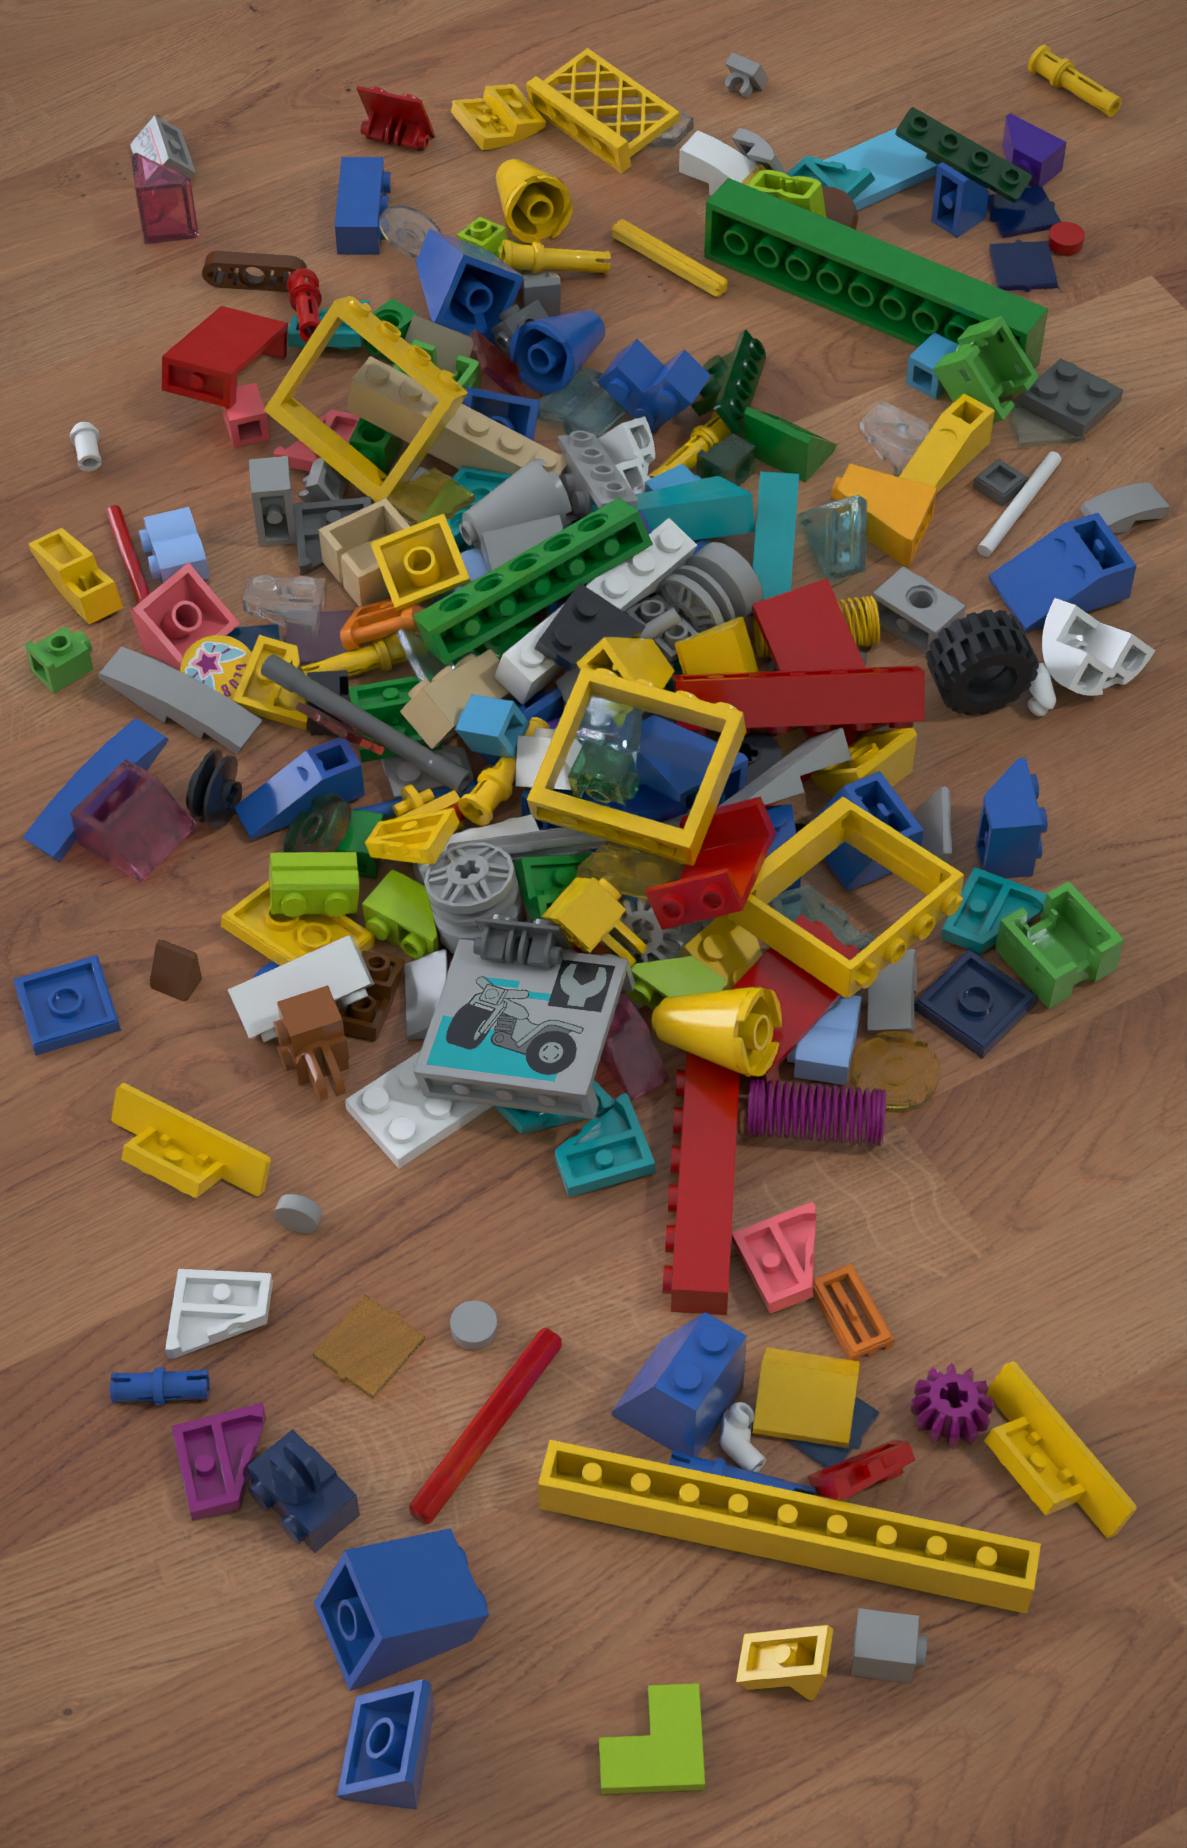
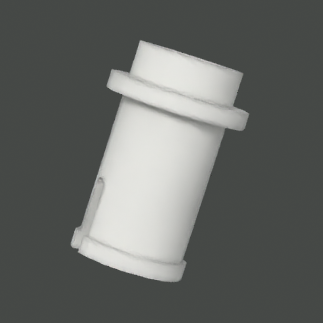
M89 422L76 424L70 433V441L76 448L78 467L80 470L87 472L97 470L101 467L102 462L97 444L100 439L99 430Z

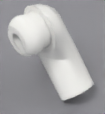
M1039 663L1036 680L1030 682L1032 686L1029 689L1033 697L1029 699L1027 704L1033 714L1045 716L1049 709L1054 708L1057 699L1051 680L1052 676L1045 663Z
M737 1402L731 1405L730 1409L723 1414L719 1443L722 1450L742 1469L758 1473L765 1465L767 1459L750 1443L751 1423L754 1421L755 1414L748 1404Z

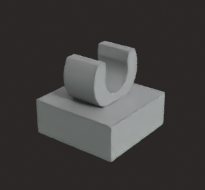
M731 53L726 62V66L731 73L725 80L727 90L732 92L738 83H744L739 92L745 99L751 95L753 87L762 91L768 81V77L761 64L736 53Z
M320 458L313 461L309 475L303 478L302 482L306 485V490L299 492L298 496L304 503L340 500L343 498L347 481L337 470Z

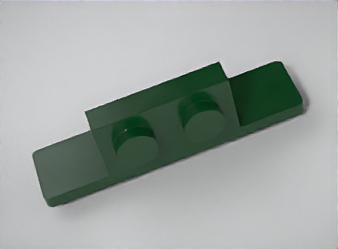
M914 107L909 109L896 129L895 135L927 153L926 159L937 165L941 162L947 164L985 189H990L1013 203L1019 200L1032 178V175Z
M748 330L739 333L733 351L723 357L716 355L704 364L703 368L711 377L691 404V407L699 417L714 409L735 436L743 431L744 413L747 406L751 407L767 358L762 343L757 338H753Z

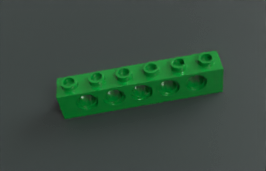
M619 497L415 614L413 618L428 650L446 665L571 593L579 583L584 585L652 546L653 543L639 510Z

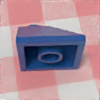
M466 387L468 395L464 399L463 404L534 441L541 400Z

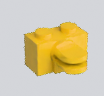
M576 877L541 916L545 920L558 924L572 946L579 947L583 952L590 953L600 943L611 954L628 959L630 968L636 963L635 958L609 932L612 931L627 946L641 956L648 949L647 945L620 921L622 914L626 911L618 902L621 894L603 878L598 881L594 877L591 879Z

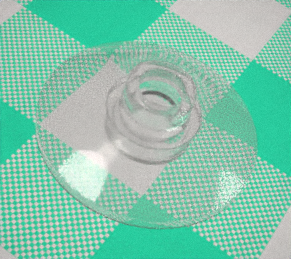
M390 206L382 212L379 219L380 230L385 239L395 249L414 259H417L429 228L442 233L438 225L427 215L408 206Z

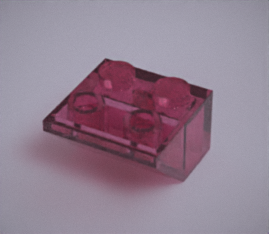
M127 759L70 812L77 843L140 882L196 828L195 822L156 776Z

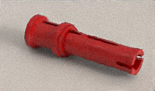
M300 268L294 270L289 275L287 289L289 291L291 307L297 312L299 335L303 341L308 342L320 324L318 308L322 302V295L319 290L317 275L312 270Z

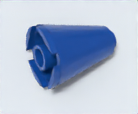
M581 310L525 323L514 332L510 341L511 361L514 362L516 360L521 370L518 376L532 390L542 394H551L564 389L605 337L604 323L600 316L591 310Z

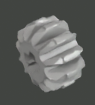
M646 895L638 896L637 908L630 900L622 902L627 916L622 915L620 921L636 936L642 930L639 925L641 921L643 925L652 924L654 928L649 933L652 939L650 943H648V939L641 940L648 947L642 956L633 951L623 941L620 943L626 950H629L636 963L639 957H641V963L653 961V955L657 961L669 959L663 947L672 951L679 950L680 944L670 939V934L682 933L683 927L676 926L661 930ZM612 931L609 932L613 938H619Z

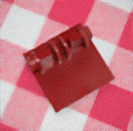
M357 86L356 90L369 118L368 121L364 120L362 122L361 134L366 135V138L379 142H383L385 138V143L391 144L394 139L396 146L402 145V147L418 151L421 148H427L429 137L434 138L435 133L422 100L411 94H402L401 96L388 93L379 87L365 88Z

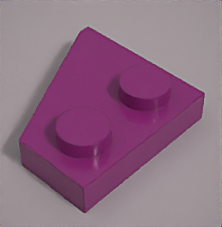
M263 1403L171 1426L192 1521L241 1508L250 1477L247 1466L255 1459L266 1420Z

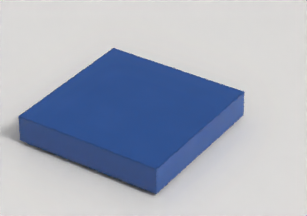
M98 955L13 979L36 1056L121 1031Z

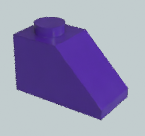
M1010 113L1006 116L1002 143L1005 158L1008 162L1031 174L1032 178L1028 186L1038 191L1062 171L1067 142Z

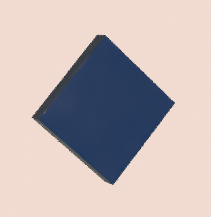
M968 949L915 1000L914 1010L983 1059L1036 1006L1038 996L974 951Z

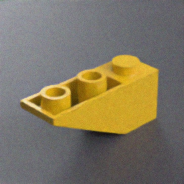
M963 393L940 415L899 477L936 487L938 493L990 444L995 410Z

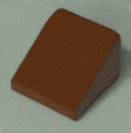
M159 939L155 946L150 986L156 991L181 1001H187L202 980L197 953Z

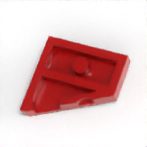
M891 1440L807 1475L810 1485L816 1487L814 1494L841 1501L859 1493L874 1483L886 1482L904 1473L902 1468L916 1460L909 1442Z

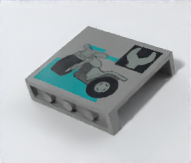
M459 939L414 1069L415 1077L423 1095L594 1119L599 1102L592 1084L621 990L633 991L635 986L628 959L620 958L613 954H603L600 956L563 949L561 964H554L552 968L529 965L528 963L522 965L518 961V955L514 963H507L506 958L504 962L482 960L480 955H476L473 952L474 940Z

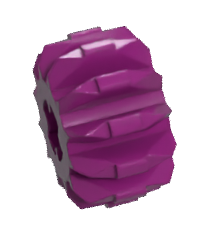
M953 1363L947 1366L945 1374L932 1367L928 1371L927 1380L919 1379L915 1384L914 1394L916 1396L911 1400L910 1411L918 1416L915 1423L917 1431L931 1430L930 1440L932 1445L939 1441L941 1437L948 1438V1444L951 1449L957 1446L959 1437L972 1445L976 1441L978 1432L985 1433L989 1428V1414L993 1411L994 1401L992 1400L993 1398L986 1396L988 1392L986 1380L972 1382L974 1377L972 1368L966 1370L961 1375L956 1373Z

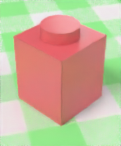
M256 383L238 386L236 403L231 408L222 407L224 421L234 448L270 440L267 414L264 411L265 407Z

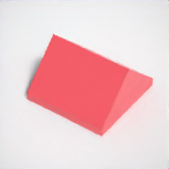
M189 562L130 610L143 651L179 671L182 658L193 643L207 636H226L240 624Z

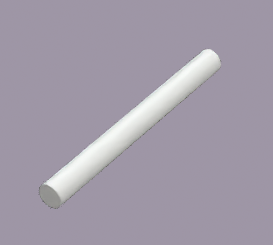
M1051 451L1047 454L978 545L977 551L981 556L989 557L1060 464L1062 459L1057 452Z

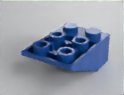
M1094 513L1062 524L989 574L988 579L1011 613L1017 617L1024 631L1028 632L1044 626L1054 598L1076 605L1084 612L1130 598L1137 565L1100 514Z

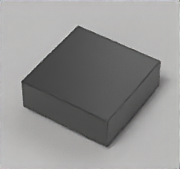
M997 459L974 478L973 488L1000 506H1004L1019 493L1027 482L1028 477L1000 459Z

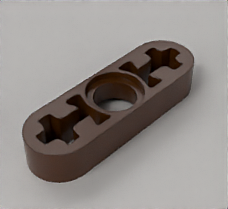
M213 251L205 258L202 276L208 284L218 288L289 292L287 289L288 272L292 273L294 270L307 268L303 260L291 255ZM256 267L264 275L253 276L246 271V268Z

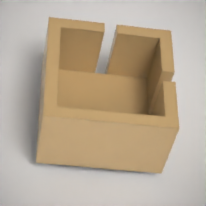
M387 498L318 529L322 562L339 583L343 582L344 589L359 607L390 597L370 542L410 527Z

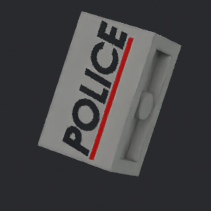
M155 115L130 144L143 187L148 190L152 188L165 171L187 183L196 173L182 130Z

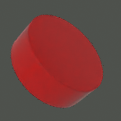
M1072 222L1056 223L1049 230L1048 246L1051 250L1061 255L1076 254L1083 247L1085 232L1079 225Z

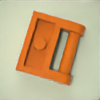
M391 597L357 607L340 630V639L346 651H353L361 648L363 643L404 631L408 634L418 632L419 629L413 616L428 608L432 604L433 599L429 598L399 611L395 610Z

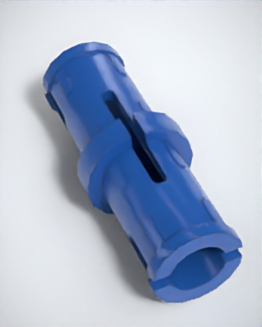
M155 1367L154 1372L111 1373V1381L113 1382H110V1397L112 1403L155 1401V1406L166 1405V1401L209 1400L210 1394L207 1390H210V1375L208 1369L166 1371L165 1367Z

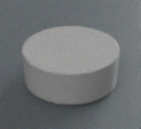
M298 1194L281 1196L274 1211V1218L279 1224L289 1230L305 1234L315 1232L322 1217V1210L318 1204Z
M472 1300L460 1304L455 1308L450 1318L451 1335L459 1346L468 1350H479L489 1346L496 1338L498 1332L495 1311L490 1305L482 1301Z

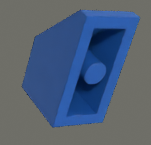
M941 162L937 165L931 222L954 237H960L986 218L989 191Z

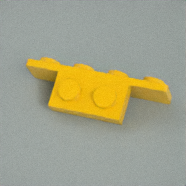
M122 1083L116 1088L111 1120L114 1124L137 1135L124 1144L121 1160L194 1198H198L221 1179L257 1197L265 1192L271 1164L269 1156L126 1083Z
M1014 1361L1006 1363L988 1387L987 1395L993 1398L992 1400L1010 1422L993 1428L984 1442L1045 1516L1078 1503L1106 1538L1116 1536L1136 1511V1504L1018 1364Z

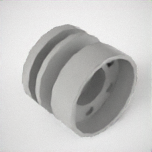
M710 542L700 548L687 559L685 565L675 569L670 576L663 579L656 589V595H660L698 633L737 617H743L745 621L753 614L752 605L763 600L762 586L757 574L748 561L736 550L717 542Z
M486 842L464 843L440 854L435 864H430L427 867L424 884L441 943L451 953H455L459 939L475 940L476 937L483 936V932L474 921L475 917L491 918L494 914L510 916L518 922L527 921L511 857L501 847Z

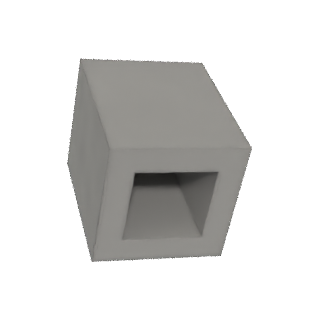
M858 1608L851 1676L912 1683L915 1666H925L927 1635L918 1634L919 1616Z

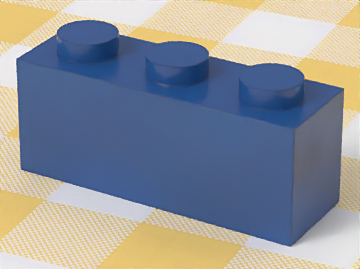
M341 157L335 217L337 254L380 255L381 240H387L388 232L387 218H383V216H389V195H385V193H391V172H384L383 157Z

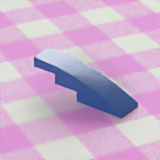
M135 718L106 742L72 776L49 802L23 838L60 863L83 830L91 834L114 802L120 806L123 805L169 739L139 719Z

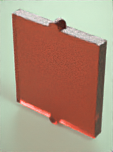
M475 329L471 332L470 335L474 344L473 350L477 354L481 370L509 395L527 398L523 388L524 384L518 376L516 365L479 331Z
M298 702L296 710L341 738L379 755H382L384 752V747L339 719L302 702Z

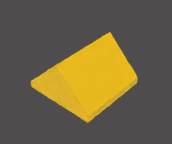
M445 514L438 515L370 542L396 611L471 582Z
M737 617L674 643L683 675L759 672L743 617Z
M914 728L867 732L848 747L852 760L820 769L811 775V779L832 798L843 786L879 771L891 787H893L913 771L917 733Z
M766 1347L761 1364L753 1433L848 1448L860 1361Z

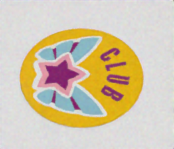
M225 635L207 636L196 641L187 649L181 661L180 671L233 700L251 656V651L246 645L235 638Z

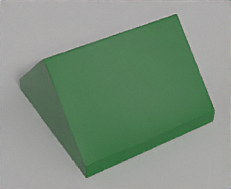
M748 406L745 410L742 452L782 472L799 474V480L805 483L828 459L837 446L836 443L775 414Z

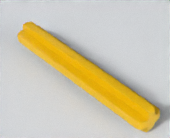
M620 219L617 224L613 225L612 236L614 239L714 297H720L727 291L728 280L710 268L624 219Z

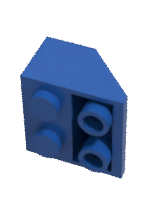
M1026 758L1017 759L983 797L975 845L981 870L1005 879L1033 876L1036 859H1041L1042 857L1041 833L1047 832L1046 810L1044 807L1039 808L1037 803L1039 797L1038 779L1036 774L1030 775Z
M880 771L843 786L811 820L813 821L841 797H845L919 846L922 845L923 828ZM845 841L823 858L846 892L892 873Z

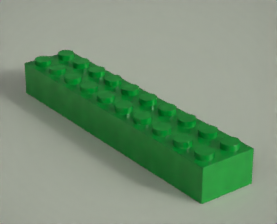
M727 178L706 201L704 258L915 347L923 344L934 332L959 344L958 338L970 325L1002 316L1034 369L1040 363L1048 308L730 178Z

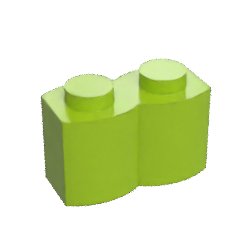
M762 170L747 185L826 217L822 185L816 179L804 176L790 177L783 172Z

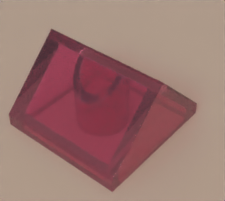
M134 153L131 158L144 243L153 244L195 239L199 232L190 178L143 155Z

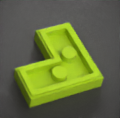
M699 1683L648 1685L650 1735L599 1737L601 1795L705 1790Z

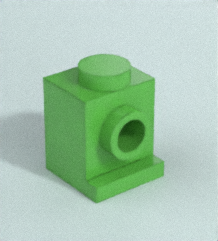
M64 626L36 644L32 641L24 644L31 671L53 693L93 670L90 657L92 645L82 631L73 634Z

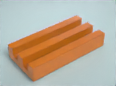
M852 1263L814 1278L813 1296L849 1360L860 1361V1356L867 1354L870 1357L877 1354V1349L883 1347L884 1350H887L894 1346L895 1339ZM845 1278L877 1335L876 1337L871 1338L852 1302L841 1286L840 1280ZM828 1285L857 1336L859 1344H856L825 1286Z

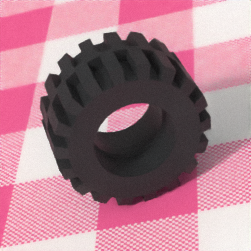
M992 609L983 610L981 613L976 614V612H973L960 620L959 618L951 622L948 628H943L938 633L939 637L932 640L929 645L931 650L926 653L928 668L944 704L958 714L962 712L965 715L985 714L994 709L999 710L1005 707L1006 704L1020 698L1021 693L1027 692L1032 686L1030 682L1036 680L1038 675L1039 662L1021 623L1013 614L1008 615L1006 611L1002 610L994 613Z

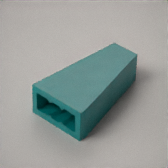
M760 471L753 570L757 574L762 586L763 600L791 591L799 474Z
M720 476L635 494L638 499L636 509L643 512L650 533L668 518L692 540L755 532L752 493ZM596 503L591 504L592 513L599 509Z

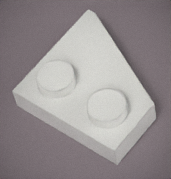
M178 1269L165 1347L167 1358L175 1359L267 1324L273 1285L271 1273Z

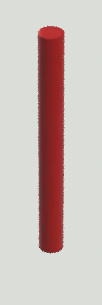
M113 505L106 510V514L136 602L139 604L150 592L122 510L119 506Z

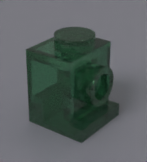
M731 433L720 443H715L708 453L702 449L697 453L696 475L701 479L720 476L740 486L754 474L755 446L746 439Z
M588 740L584 741L567 776L573 796L581 798L584 791H586L590 797L603 803H609L612 800L624 805L627 799L632 800L640 784V775L637 773L633 756Z

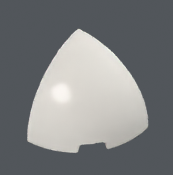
M645 416L621 423L598 438L634 494L645 491V481L651 479L647 476L648 466L655 459L654 441Z
M1054 598L1045 620L1042 635V653L1045 665L1051 676L1059 684L1082 695H1102L1103 689L1114 684H1127L1139 674L1156 651L1133 634L1100 623L1076 605Z

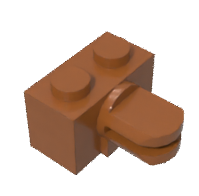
M327 985L278 1001L277 1006L280 1020L274 1021L273 1026L280 1046H277L284 1070L289 1071L293 1069L299 1085L311 1082L319 1102L328 1100V1092L323 1078L326 1076L336 1097L346 1094L341 1071L349 1069L348 1046L344 1035L343 1020L329 986Z

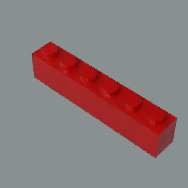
M919 666L673 675L674 693L676 691H686L695 695L699 700L712 704L718 702L728 703L743 712L746 727L745 734L750 733V728L766 727L767 733H788L791 731V726H807V731L826 732L832 730V725L848 724V729L870 730L873 728V723H889V728L904 729L912 728L913 722L925 721V672ZM674 719V724L701 736L709 735L710 729Z
M687 1052L686 1070L677 1069L676 1096H684L683 1107H674L673 1134L682 1135L681 1146L672 1145L670 1173H679L678 1185H669L668 1212L676 1213V1225H667L665 1253H674L673 1266L664 1265L662 1294H671V1312L697 1314L706 1312L713 1315H727L740 1073Z

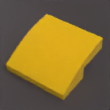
M515 84L485 86L483 98L453 100L451 108L453 116L481 150L500 148L521 141L536 134L546 126L545 119Z

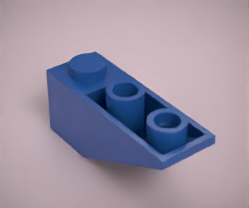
M342 736L306 750L234 807V811L250 840H253L323 811L325 812L332 805H343L365 796L362 765L346 737Z

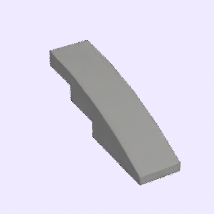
M122 646L98 674V678L161 722L165 723L168 718H171L199 739L206 733L236 755L240 753L263 721L233 700L195 678L158 660Z

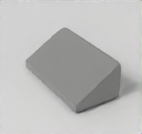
M941 787L915 810L914 818L924 830L921 847L950 865L952 855L950 790H948V787Z
M439 950L405 964L407 1040L425 1039L448 974L447 950Z

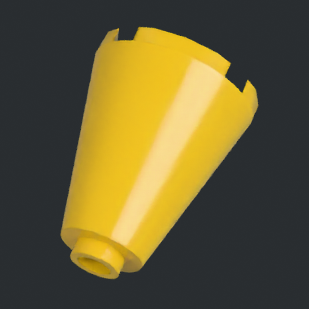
M510 159L500 165L496 172V184L505 221L512 234L522 242L531 244L533 242L542 243L541 239H546L550 236L555 238L560 235L569 224L573 213V204L567 186L558 178L519 159Z
M756 986L666 997L653 1011L652 1027L662 1042L744 1076H762L771 1067L778 1051L779 1042H772L774 1027H782V1015L776 993L771 989Z

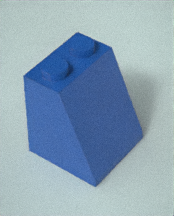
M429 228L416 259V266L431 320L436 324L496 345L495 335L491 328L502 322L498 315L512 307L524 276L490 251Z
M656 715L639 723H633L620 732L618 789L626 798L655 807L656 814L692 809L717 742ZM740 752L736 756L717 807L746 786L748 758Z
M704 1312L660 1341L612 1410V1416L672 1451L677 1450L678 1452L698 1457L720 1424L723 1414L730 1409L743 1390L747 1335Z
M451 1528L345 1550L314 1601L349 1691L362 1688L472 1641L489 1616L485 1596L481 1590L477 1589L468 1568L466 1553L462 1547L458 1546Z

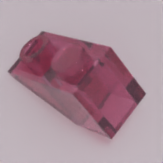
M621 989L600 1059L622 1090L628 1094L630 1101L669 1081V1076L644 1019Z

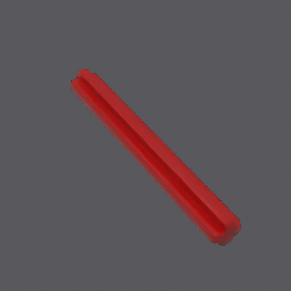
M548 1328L539 1330L410 1502L409 1513L423 1524L432 1523L561 1349L562 1339L557 1333Z

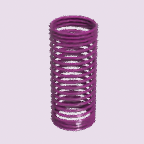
M752 1078L750 1082L747 1135H756L757 1137L760 1135L763 1137L768 1117V1136L771 1138L774 1132L776 1117V1137H781L784 1118V1137L787 1139L790 1133L792 1118V1138L794 1140L797 1138L800 1119V1138L803 1141L806 1135L809 1111L808 1139L811 1141L814 1136L817 1111L816 1140L819 1142L822 1137L825 1112L824 1140L826 1143L829 1141L833 1113L832 1140L836 1143L841 1113V1143L843 1144L846 1140L850 1106L849 1143L852 1144L854 1141L858 1107L857 1144L860 1145L862 1142L866 1107L865 1144L870 1146L873 1144L880 1147L884 1136L886 1090L874 1088L870 1098L868 1087L865 1088L863 1097L862 1089L858 1087L854 1097L852 1086L848 1088L846 1096L844 1085L840 1087L838 1095L836 1085L832 1087L830 1094L829 1085L826 1084L822 1094V1088L819 1083L816 1085L814 1093L812 1083L808 1084L806 1092L805 1084L802 1082L799 1086L797 1099V1083L795 1081L792 1083L789 1098V1083L786 1081L783 1085L781 1098V1082L779 1080L776 1082L773 1097V1081L770 1079L767 1083L765 1097V1081Z

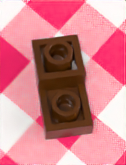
M363 951L361 955L374 985L365 988L368 994L367 997L347 1006H344L342 1003L339 1013L343 1020L345 1034L376 1041L394 1000L403 973L405 960Z

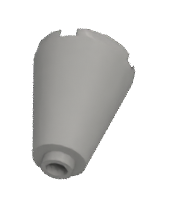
M534 459L528 462L463 513L459 529L464 541L468 545L473 544L475 548L480 549L483 532L559 514L563 529L572 525V521L566 523V514L572 512L567 492L554 470L547 473L541 466L547 463L543 459Z

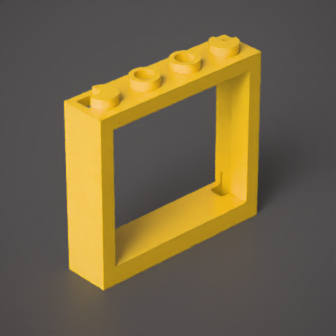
M346 296L333 302L266 405L264 411L375 503L384 498L392 502L396 500L404 485L420 465L468 395V392L453 379L455 377L454 374L447 370H440L430 361V355L425 350L416 345L411 346L401 338V332L396 326L387 321H381L370 312L371 307L366 302L361 304L353 296ZM342 321L440 400L389 475H386L293 398Z
M582 667L527 798L532 818L694 866L746 733L744 714L728 703L718 702L712 704L699 700L695 695L686 691H676L674 693L660 689L647 680L638 679L631 681L618 677L617 674L608 669L598 668L592 670ZM592 696L721 732L684 829L553 791Z
M841 797L765 858L743 911L727 914V917L834 991L849 999L861 988L866 989L871 986L878 974L890 963H898L906 953V950L918 939H926L934 929V926L946 915L949 917L957 912L963 902L961 893L964 874L845 797ZM844 841L927 895L851 960H848L767 905Z

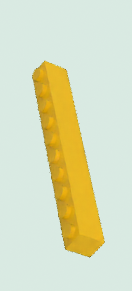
M549 1440L538 1482L539 1509L1015 1612L1027 1614L1035 1588L1041 1543L555 1440Z

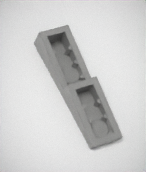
M843 728L812 736L718 807L760 796L764 805L804 793L800 779L801 775L852 760Z

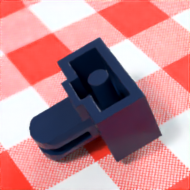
M293 1429L247 1466L252 1486L248 1489L254 1500L265 1511L272 1507L282 1518L280 1524L290 1539L296 1544L304 1541L314 1553L360 1516L357 1495L337 1475L336 1470Z

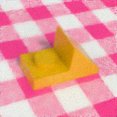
M829 1625L744 1634L736 1682L747 1690L790 1686L806 1699L815 1700L827 1676L833 1628Z

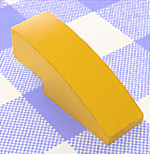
M63 528L28 543L30 551L54 586L89 625L124 608L115 581L98 568L94 554Z

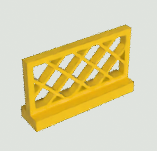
M588 48L545 80L535 76L526 83L529 102L544 119L621 174L631 167V156L680 120V112ZM587 63L596 67V72L577 73L578 69ZM616 81L619 83V88L600 89V82ZM595 82V89L576 90L577 83ZM571 83V90L557 91L554 89L558 84ZM639 97L642 100V104L623 105V98ZM618 98V105L599 106V99ZM594 99V106L579 107L575 104L576 100ZM661 113L664 115L660 120L646 121V114ZM641 114V121L622 122V115ZM617 115V123H602L598 120V116ZM640 132V135L629 143L621 136V133Z

